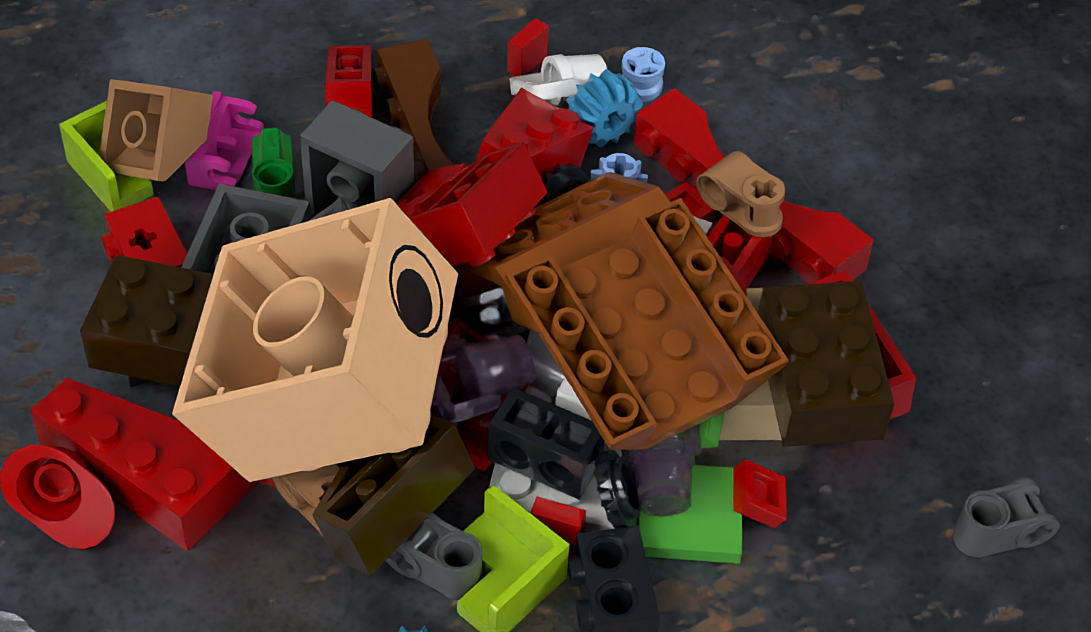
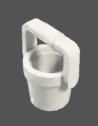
M558 54L547 56L542 62L541 72L509 78L511 94L516 95L523 88L557 108L568 109L569 104L566 99L577 93L576 84L584 85L588 82L590 73L599 77L607 67L603 58L598 54L572 56Z

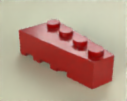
M66 378L30 410L40 445L65 447L75 451L85 460L90 472L97 476L108 488L112 498L187 552L258 484L257 481L249 482L181 421Z

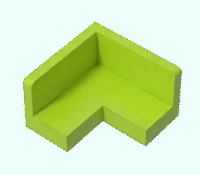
M107 101L60 123L59 126L67 162L112 212L139 203L153 196L154 193L152 182L149 179L114 173L100 158L99 153Z
M495 485L490 486L484 494V513L463 531L472 534L478 539L482 547L483 572L487 575L457 601V613L480 632H510L567 578L569 544Z

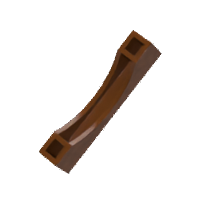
M428 38L377 49L378 68L372 69L375 90L378 95L384 93L386 97L384 104L389 123L391 125L397 124L399 129L413 136L414 183H417L430 169L453 165L443 154L433 137L430 127L432 115L441 100V67Z

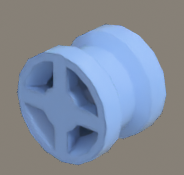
M636 47L628 50L622 59V76L627 77L634 85V89L640 95L642 102L656 99L661 94L663 88L664 57L660 52L648 47Z

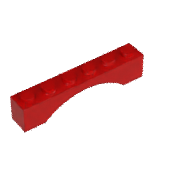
M672 89L637 113L634 144L645 156L651 157L668 170L677 181L683 183L687 181L697 190V177L725 158L716 146L710 132L706 111L677 89ZM785 200L779 205L783 215L781 229L772 236L770 254L776 259L782 260L801 275L807 284L845 270L854 280L867 270L874 239L840 213L814 210L789 203Z

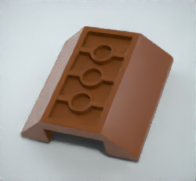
M608 172L536 207L535 214L517 224L514 236L498 244L494 249L495 256L489 261L475 267H469L467 262L452 266L458 273L454 294L467 300H479L492 294L493 288L501 285L512 320L537 332L506 282V273L550 254L559 268L630 238L638 216L666 205L670 201L659 186Z
M681 198L638 216L630 238L559 268L550 254L505 275L506 282L610 450H646L728 411L784 368L789 362Z

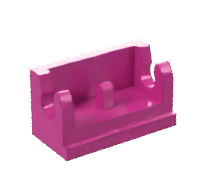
M213 91L207 140L185 161L188 185L216 190L218 184L239 187L253 157L252 138L261 133L264 125L261 121L243 118L238 114V112L253 115L257 109L254 103L244 99L223 96L222 92Z

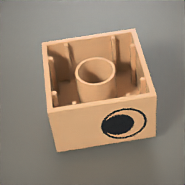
M391 198L223 245L172 414L249 482L299 471H313L327 465L384 453H398L408 448L423 445L425 432L430 422V408L443 345L448 336V321L458 273Z

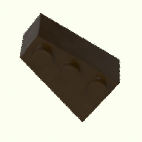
M431 415L423 445L408 448L398 453H384L355 459L350 466H341L312 516L335 559L371 576L470 475L475 467L455 424Z

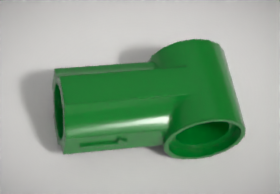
M279 128L262 129L258 136L252 138L253 190L296 199L291 135L284 134Z

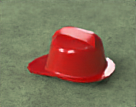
M30 444L16 449L5 460L0 472V486L7 503L53 540L68 548L86 549L98 545L110 534L115 521V505L110 492L99 478L90 472L85 460L75 451L65 447Z

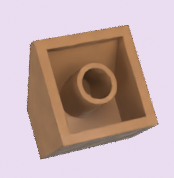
M110 79L99 153L100 158L114 173L165 182L206 142L213 95L172 87Z

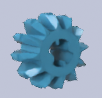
M606 69L599 77L590 73L588 82L584 85L576 84L577 93L569 96L566 100L569 104L568 110L576 113L579 116V120L593 127L588 145L595 143L602 148L609 140L617 144L620 135L624 132L631 133L630 125L636 122L638 110L643 105V102L640 99V95L634 89V85L627 77H623L620 73H612Z

